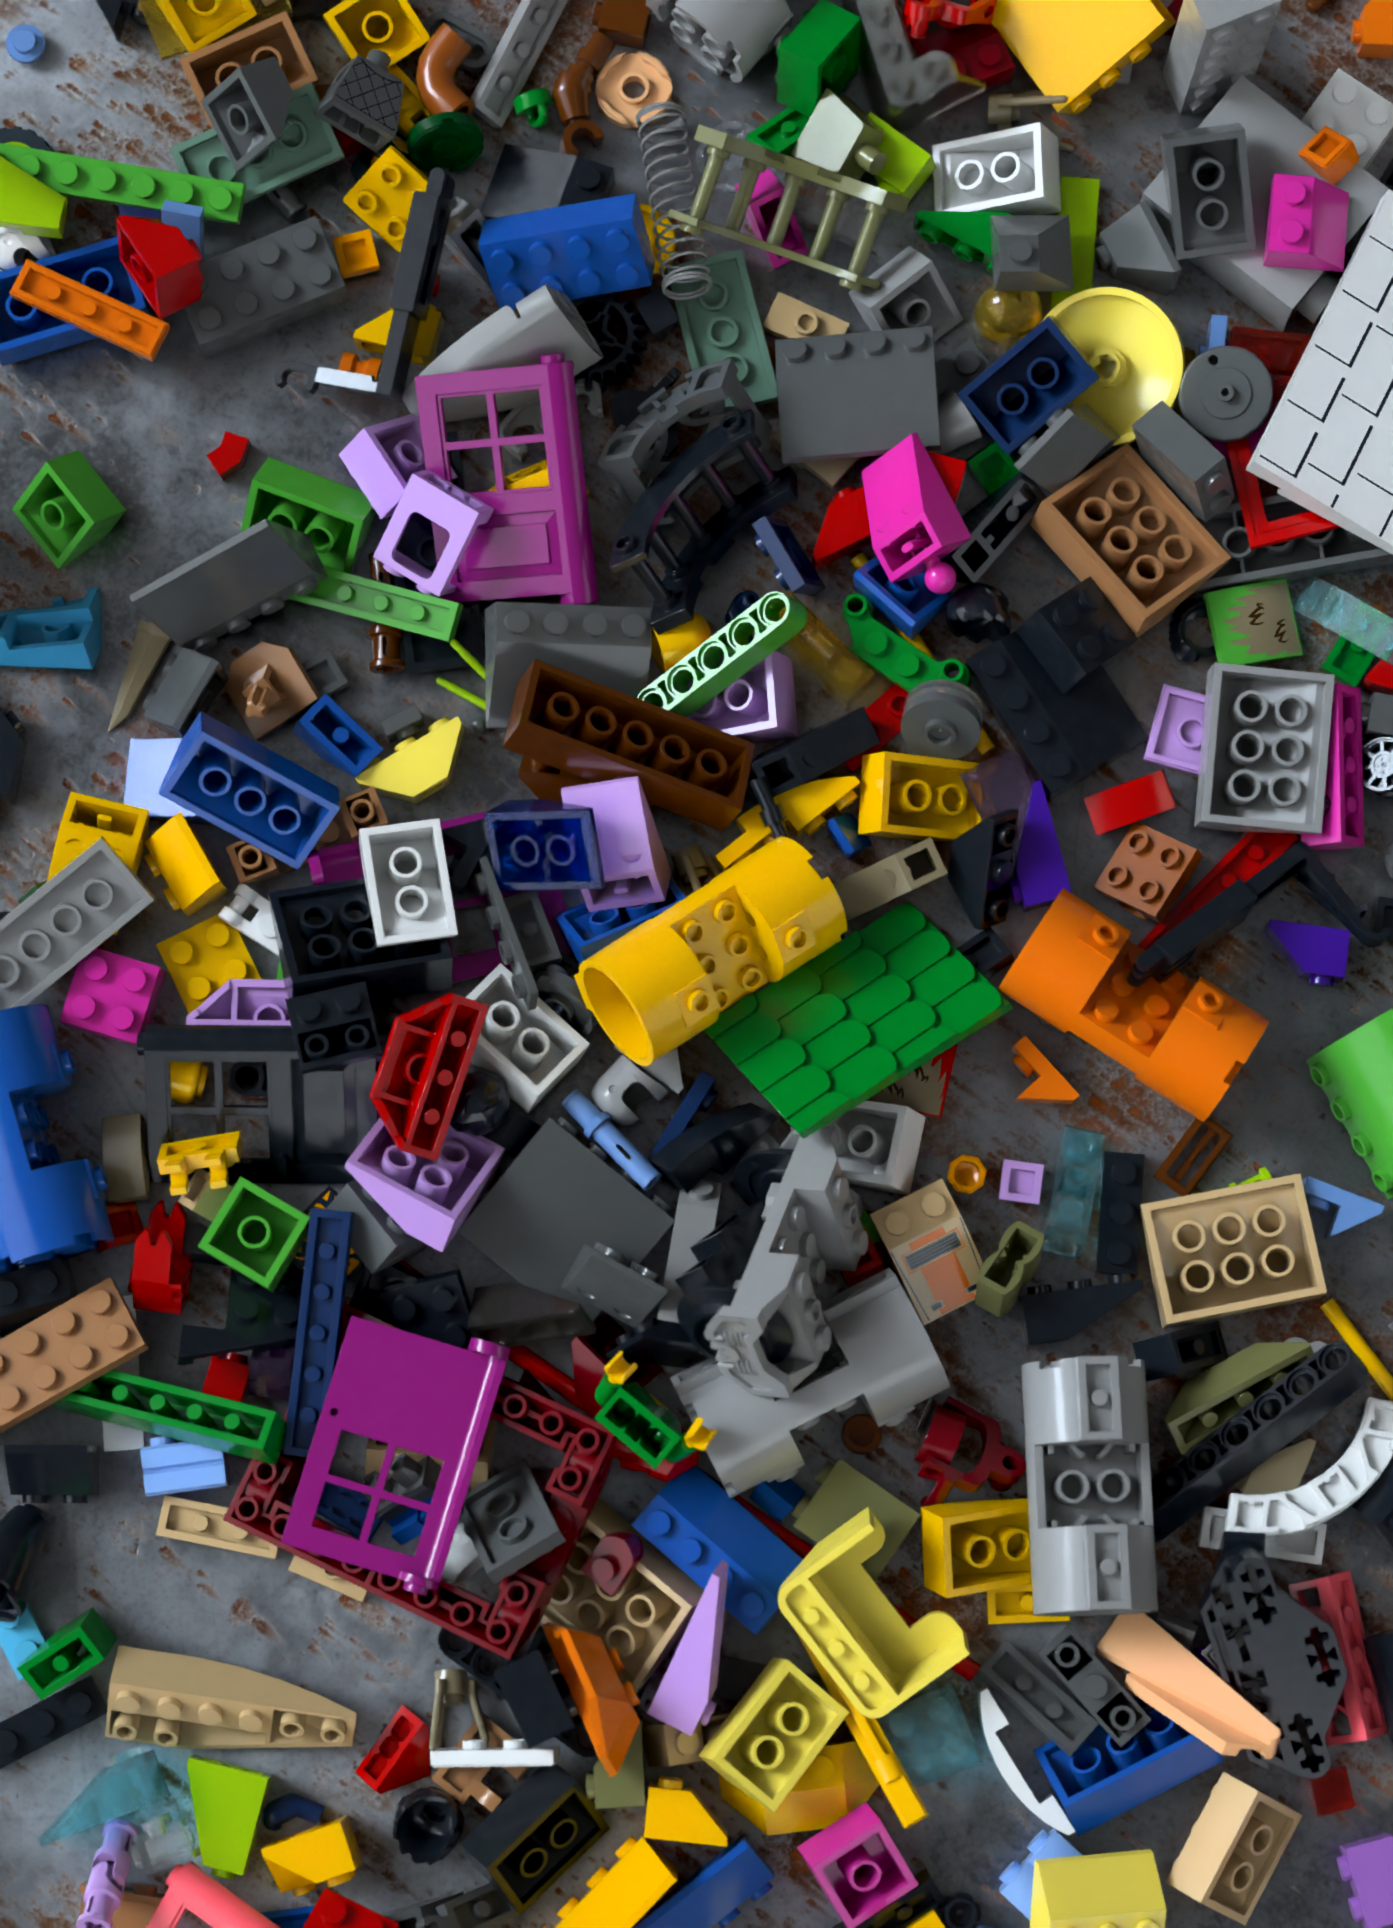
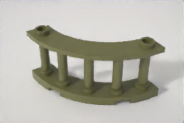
M698 125L694 140L708 144L706 153L710 155L690 214L688 215L673 209L669 210L668 217L682 221L681 230L703 237L705 230L769 251L839 276L841 278L838 285L861 292L863 285L879 290L881 282L862 275L883 215L888 216L890 209L905 214L910 201L909 198L775 152L715 129ZM731 153L744 157L742 165L745 166L726 225L723 227L704 219L725 159L729 160ZM766 166H770L786 172L783 180L787 181L767 241H763L740 233L759 174L760 172H765ZM809 180L828 187L826 195L829 196L810 254L806 256L781 246L801 188H806ZM852 195L867 201L865 209L868 210L848 270L825 263L824 259L844 201L849 202Z

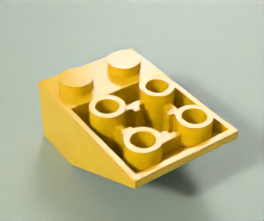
M71 792L60 823L47 881L102 836L130 869L137 874L146 846L144 842L149 836V810Z

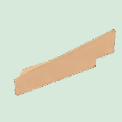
M1146 1613L1117 1616L1096 1646L1095 1653L1130 1672L1126 1676L1125 1689L1221 1755L1237 1756L1240 1749H1250L1257 1751L1265 1759H1272L1275 1756L1281 1737V1731L1277 1726Z

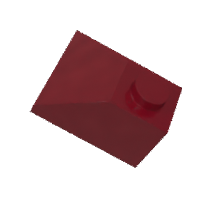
M608 1313L602 1315L571 1342L575 1397L583 1404L584 1410L593 1419L603 1408L595 1399V1391L606 1373L604 1366L610 1361L607 1360L605 1353L618 1346L616 1338L627 1333ZM636 1363L638 1368L622 1385L636 1382L645 1388L661 1373L663 1368L660 1365Z

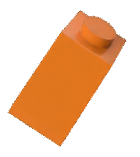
M1370 0L1364 5L1359 19L1352 21L1351 43L1357 44V57L1393 59V0Z

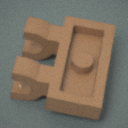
M483 1713L490 1739L487 1747H503V1740L515 1739ZM475 1721L455 1748L462 1747V1740L481 1739ZM531 1766L503 1768L518 1780L519 1778L522 1779ZM439 1767L431 1778L432 1781L462 1805L472 1796L489 1811L493 1812L506 1800L495 1789L483 1782L493 1767Z

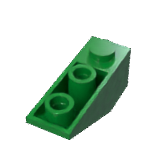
M917 211L913 228L918 230V235L932 244H938V242L952 248L953 254L966 262L975 260L986 266V270L993 275L990 217L1011 214L1007 212Z

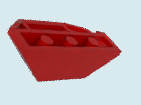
M449 993L395 1017L369 1097L399 1150L430 1160H438L489 1005Z

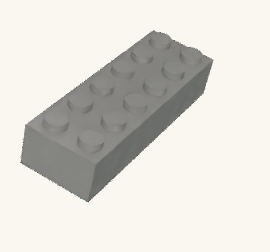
M1183 0L1162 70V76L1180 115L1188 111L1197 114L1207 110L1214 104L1213 101L1224 97L1241 75L1253 83L1282 0Z

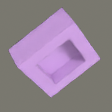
M1004 1159L998 1200L1038 1206L1044 1165Z

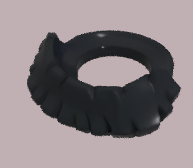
M1190 598L1187 601H1183L1176 607L1171 617L1172 621L1169 624L1171 629L1169 631L1171 650L1175 653L1174 655L1177 659H1183L1185 662H1196L1199 658H1206L1216 654L1214 645L1209 648L1198 647L1185 635L1187 621L1191 622L1196 618L1208 619L1206 605L1202 598H1193L1192 600Z

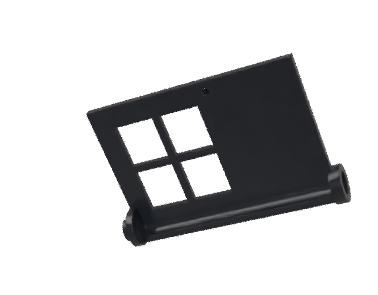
M147 1023L145 1032H138L137 1053L138 1056H144L150 1183H171L170 1174L160 1175L157 1158L161 1144L173 1142L172 1115H216L217 1134L225 1133V1115H268L270 1158H240V1162H236L231 1167H228V1183H237L240 1176L251 1183L347 1184L356 1180L347 1171L345 1164L378 1121V1112L369 1094L377 1073V1065L380 1064L382 1056L302 1075L291 1025H156ZM390 1025L376 1026L382 1054L391 1032ZM170 1062H214L215 1105H172ZM223 1062H266L268 1105H224ZM207 1167V1168H201V1169L207 1171L208 1173H210V1168H209V1167ZM196 1170L188 1174L189 1182L193 1177L194 1173L196 1172Z

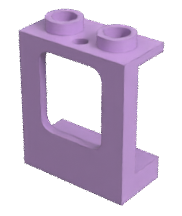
M429 469L412 473L373 557L384 563L383 568L390 574L397 577H407L417 583L416 588L424 594L440 597L452 593L457 586L450 582L477 526L488 523L494 508ZM414 512L420 513L449 532V541L434 572L395 550Z

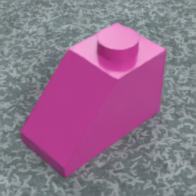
M770 169L759 174L745 215L757 239L767 241L785 188ZM739 184L734 186L736 192L738 190ZM793 211L781 247L805 254L809 251ZM763 250L774 269L791 261V259Z

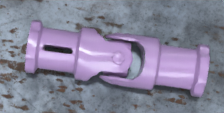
M115 1818L105 1822L102 1832L103 1844L95 1853L91 1874L84 1893L86 1905L83 1914L78 1918L76 1928L114 1927L112 1922L113 1914L121 1904L124 1886L132 1863L130 1856L131 1847L136 1843L139 1829L131 1821Z

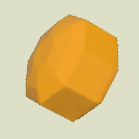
M962 1154L949 1163L946 1180L955 1192L971 1195L983 1187L987 1170L978 1157Z

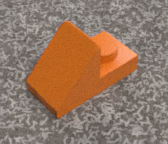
M1026 1036L1012 1047L1011 1052L1015 1057L1011 1060L1026 1077L1033 1074L1037 1079L1015 1099V1102L1072 1104L1080 1096Z

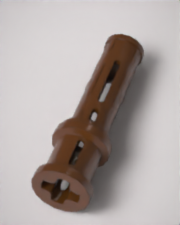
M375 552L368 555L370 579L381 582L383 578V583L394 586V575L383 568L384 563L373 557ZM373 622V625L369 627L367 632L368 639L372 640L373 661L369 664V670L378 674H391L403 671L405 669V662L400 657L399 640L403 637V630ZM386 644H387V655H386V652H385V645H386Z

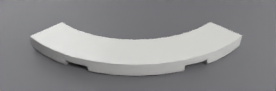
M1368 1397L1359 1429L1344 1455L1322 1475L1294 1490L1264 1495L1231 1493L1224 1531L1265 1533V1538L1286 1536L1327 1522L1349 1508L1377 1481L1393 1455V1401Z

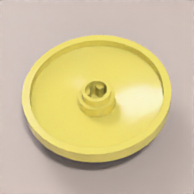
M1097 287L1075 293L1057 304L1043 319L1045 320L1048 316L1052 315L1078 345L1100 377L1064 409L1070 405L1079 406L1088 403L1120 436L1111 447L1136 441L1132 425L1161 400L1171 409L1174 408L1178 400V391L1186 367L1185 353L1175 325L1168 315L1154 302L1127 289Z

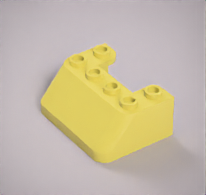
M869 1506L815 1545L780 1586L778 1606L857 1711L868 1718H880L968 1656L970 1650L967 1634L955 1618L947 1612H929L909 1626L863 1567L862 1563L876 1554L882 1548L885 1541L884 1527Z

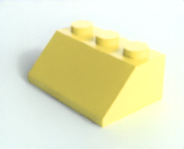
M772 1657L698 1756L728 1782L770 1811L775 1812L848 1715L849 1711L789 1660Z
M1150 1849L1034 1860L1030 1928H1165L1167 1908L1154 1854Z

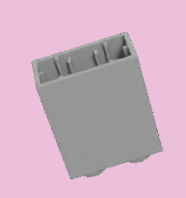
M1241 75L1198 128L1240 123L1245 128L1256 249L1188 258V260L1283 333L1299 313L1315 324L1322 317L1339 282L1331 276L1333 271L1263 266L1269 187L1274 174L1312 176L1325 182L1327 181L1299 157L1298 154L1317 133ZM1358 164L1334 185L1349 193L1345 257L1347 254L1353 255L1380 199L1389 190L1388 187ZM1162 169L1143 192L1140 203L1147 200L1169 245L1175 249Z

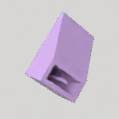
M639 776L561 788L577 881L588 911L594 912L665 901L672 871Z

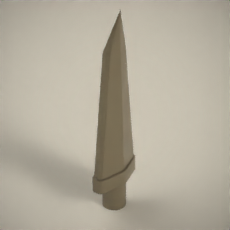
M140 620L136 637L107 733L130 717L169 643L172 642V639L153 621L149 623Z

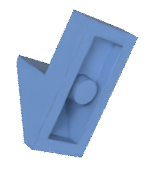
M1310 1176L1302 1180L1308 1206L1324 1212H1328L1329 1207L1335 1209L1325 1239L1382 1214L1385 1206Z

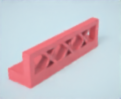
M1350 1570L1288 1584L1290 1595L1305 1606H1307L1303 1590L1317 1587L1321 1603L1320 1607L1327 1612L1347 1670L1345 1686L1325 1735L1327 1746L1365 1741L1389 1733L1384 1709L1378 1698V1689L1371 1666L1366 1659V1650L1363 1643L1366 1634ZM1313 1627L1310 1629V1633L1322 1671H1327L1330 1669L1327 1656L1317 1647L1314 1637L1318 1627ZM1338 1709L1348 1716L1351 1733L1338 1735L1334 1716Z

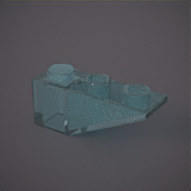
M1065 1125L1044 1224L1042 1251L1080 1259L1089 1231L1105 1133Z

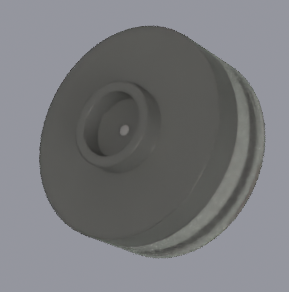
M950 680L923 682L914 687L905 699L901 721L902 736L914 751L923 756L944 759L962 757L970 753L980 740L984 715L982 702L975 692L961 683Z

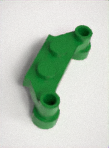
M853 593L846 597L842 614L850 628L853 644L849 649L851 651L850 654L913 697L919 691L942 689L945 693L958 696L969 689L971 675L968 668L959 660L935 661L876 621L875 609L863 595ZM863 606L859 612H851L854 607ZM951 671L959 672L954 678L947 677Z

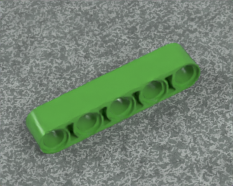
M778 591L764 595L638 694L637 699L659 706L663 701V709L688 718L799 633L807 622L806 607L800 601ZM786 607L784 617L779 620L781 610ZM755 630L754 639L748 644L749 636ZM724 654L723 663L718 667V661ZM694 678L692 687L687 691L689 681Z

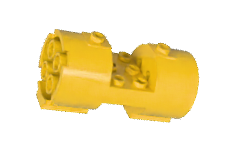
M777 837L714 877L705 886L653 919H648L581 962L579 973L575 974L574 978L584 1004L588 1010L593 1012L602 1029L624 1055L638 1065H651L714 1024L719 1014L768 982L780 981L842 940L840 936L847 931V919L840 897L829 877L827 876L822 880L816 869L808 863L812 860L813 856L804 847L788 837Z

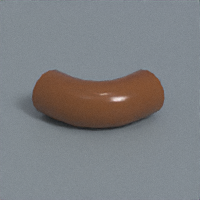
M445 23L432 35L419 56L416 83L420 100L430 115L442 112H462L471 116L474 110V102L458 88L455 83V74L459 65L473 49Z

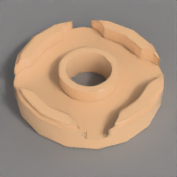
M637 51V53L629 54L625 52L615 55L603 65L597 75L595 95L599 109L608 121L620 128L638 130L640 127L636 123L637 113L645 106L653 103L671 102L673 87L669 71L659 59L645 52ZM630 82H639L644 86L645 91L642 96L633 99L623 93V88ZM668 109L648 112L641 117L640 121L644 123L655 115L666 113ZM661 118L652 120L648 122L647 125H653Z

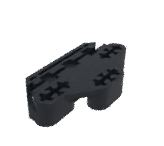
M1252 1543L1241 1544L1225 1551L1199 1602L1200 1612L1222 1680L1275 1726L1282 1728L1284 1733L1281 1735L1278 1743L1282 1755L1275 1753L1272 1759H1265L1257 1751L1245 1749L1248 1760L1268 1770L1267 1762L1296 1774L1298 1777L1317 1779L1324 1776L1331 1765L1325 1735L1347 1680V1670L1327 1612L1321 1607L1314 1605L1305 1606L1276 1586L1263 1549ZM1248 1564H1253L1267 1605L1264 1609H1259L1245 1567ZM1232 1572L1233 1578L1226 1580L1233 1603L1225 1606L1224 1601L1220 1598L1215 1602L1213 1595L1226 1573ZM1249 1624L1250 1631L1243 1632L1249 1656L1242 1658L1235 1635L1227 1637L1225 1631ZM1313 1627H1318L1330 1665V1670L1322 1671L1310 1633V1629ZM1265 1676L1267 1683L1261 1684L1260 1689L1266 1707L1259 1710L1252 1688L1243 1689L1242 1683ZM1295 1714H1302L1314 1752L1312 1756H1306L1294 1719Z

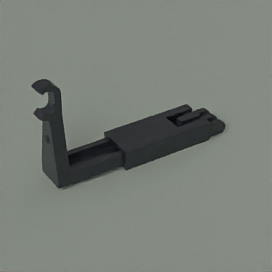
M436 167L430 171L426 192L414 190L388 305L394 312L378 381L374 380L375 377L371 375L287 361L282 363L276 370L275 383L281 389L285 387L288 375L292 372L307 374L308 382L305 387L312 395L316 393L319 385L402 402L419 322H426L452 209L451 202L455 189V180L442 168Z
M1301 840L1245 883L1241 879L1237 880L1158 939L1154 945L1138 956L1127 976V981L1131 986L1138 987L1153 976L1159 984L1163 983L1244 922L1253 906L1292 877L1297 879L1295 884L1339 920L1348 930H1351V933L1364 946L1370 948L1381 946L1389 936L1391 928L1384 927L1380 933H1373L1360 920L1367 911V904L1356 906L1316 855Z

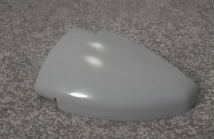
M545 284L515 304L521 316L520 318L517 317L512 307H502L454 342L418 376L527 366L541 363V355L564 353L565 361L573 360L575 376L604 357L570 298L565 293ZM414 380L404 391L402 400L409 412L419 418ZM539 389L495 393L497 413L540 398ZM486 394L443 398L445 422H457L488 416Z

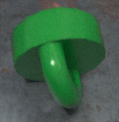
M537 88L517 96L512 103L517 116H526L529 125L539 129L547 122V108L553 104L549 89ZM535 112L539 113L538 118H536Z

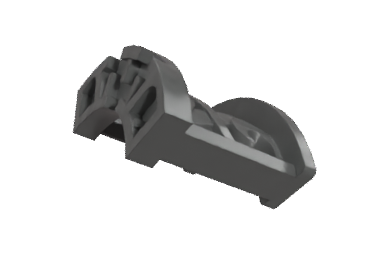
M732 359L709 364L685 374L687 381L669 392L664 387L637 407L640 414L627 428L621 424L609 439L597 463L605 474L612 473L633 505L646 490L649 482L651 484L674 460L661 458L667 447L668 428L677 421L688 426L704 425L701 438L718 427L727 416L740 414L751 408L755 413V437L751 440L761 454L765 451L772 426L769 421L763 419L737 378L738 369ZM730 397L735 406L725 407V399ZM694 410L698 412V414L688 415ZM735 447L712 464L720 472L745 458L739 449ZM635 468L641 471L639 477L634 471ZM698 474L680 494L687 502L694 492L706 481L701 474ZM670 506L658 525H666L676 521L677 516Z

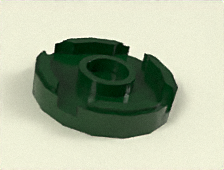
M442 112L430 115L419 121L409 131L406 145L410 162L418 169L430 173L433 168L439 167L442 169L449 168L450 172H455L471 165L482 154L484 136L481 124L473 116L462 112Z

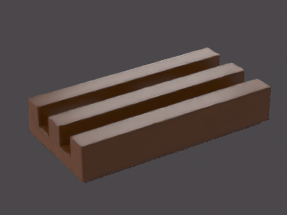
M1210 1117L1204 1122L1195 1118L1152 1177L1164 1183L1167 1188L1176 1192L1179 1197L1190 1195L1234 1135ZM1205 1124L1209 1127L1173 1177H1169L1165 1173L1200 1126ZM1217 1133L1222 1138L1184 1188L1179 1184V1181L1213 1135Z

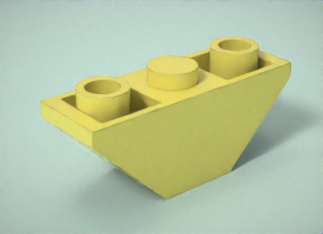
M457 716L452 720L448 717L441 718L428 727L430 733L418 740L410 737L400 742L393 748L395 753L382 761L380 757L374 758L355 778L361 790L363 791L374 786L378 795L417 804L449 785L464 734V728L459 717Z

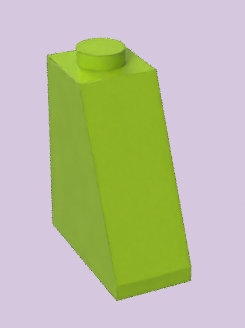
M194 1754L188 1758L187 1771L203 1866L211 1867V1874L216 1877L235 1880L236 1874L243 1876L248 1872L273 1775Z

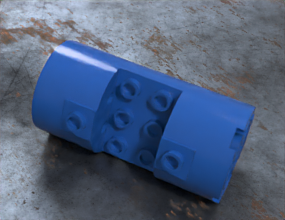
M44 1004L24 1005L0 1010V1274L19 1269L20 1265L27 1267L57 1257L69 1259L99 1248L97 1240H104V1243L115 1240L104 1201L107 1200L104 1190L109 1188V1182L103 1166H97L96 1161L91 1159L61 1163L56 1146L54 1144L49 1145L45 1129L50 1128L49 1118L44 1106H38L37 1101L53 1096L74 1084L71 1073H74L76 1068L69 1049L64 1050L63 1045L59 1044L49 1007Z

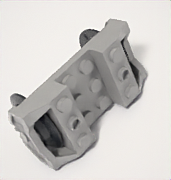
M822 1127L804 1139L793 1129L780 1148L755 1151L744 1156L738 1162L733 1175L734 1185L738 1194L748 1206L761 1200L765 1203V1208L761 1215L765 1223L741 1280H735L732 1288L724 1286L694 1288L684 1294L677 1307L678 1321L693 1345L705 1356L718 1362L720 1373L751 1395L790 1398L793 1389L818 1368L824 1351H827L831 1345L832 1333L830 1327L826 1325L821 1312V1303L815 1296L817 1287L823 1283L826 1269L855 1271L861 1255H865L868 1248V1234L864 1231L860 1218L864 1207L860 1196L849 1188L848 1180L842 1174L836 1153L839 1139L833 1127Z

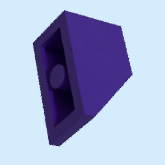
M1272 919L1265 925L1264 933L1298 977L1309 979V985L1332 988L1334 982L1340 983L1345 978L1351 930Z

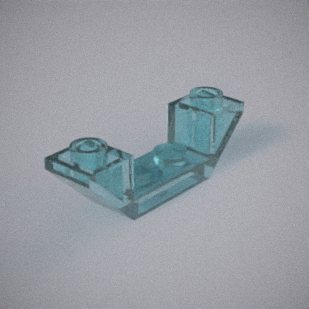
M1312 575L1295 603L1293 610L1393 666V618L1338 587Z

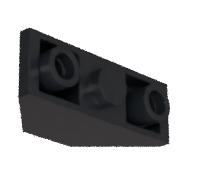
M1014 808L987 817L952 841L948 880L974 928L980 931L1006 921V915L1009 910L1010 881L1014 871V848L1018 836L1019 810Z

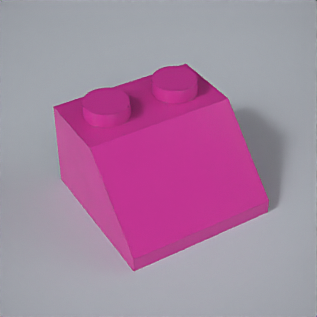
M1274 174L1268 191L1263 266L1343 272L1349 193L1316 177Z

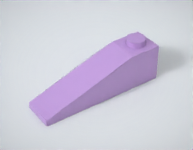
M723 1560L720 1561L712 1573L647 1714L689 1736L693 1735L699 1723L707 1726L717 1706L716 1703L711 1701L718 1682L729 1563Z

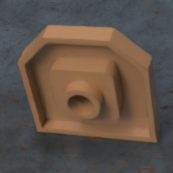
M262 641L231 662L226 691L255 741L263 739L321 698L291 647Z

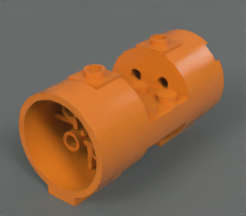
M1063 888L997 990L1065 1034L1069 1030L1134 1072L1135 1076L1133 1078L1204 1122L1222 1099L1242 1065L1249 1058L1266 1030L1269 1020L1202 976L1196 982H1193L1177 971L1161 984L1152 976L1138 987L1131 986L1127 981V976L1138 956L1146 950L1128 940L1132 931Z

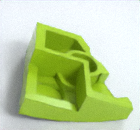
M0 156V227L21 229L24 235L63 239L68 204L67 198Z

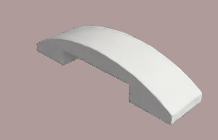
M985 1686L979 1689L978 1712L982 1733L992 1760L1001 1776L1021 1802L1037 1817L1054 1829L1068 1836L1071 1835L1075 1830L1055 1797L1049 1793L1036 1800L995 1733L1009 1724L989 1690Z

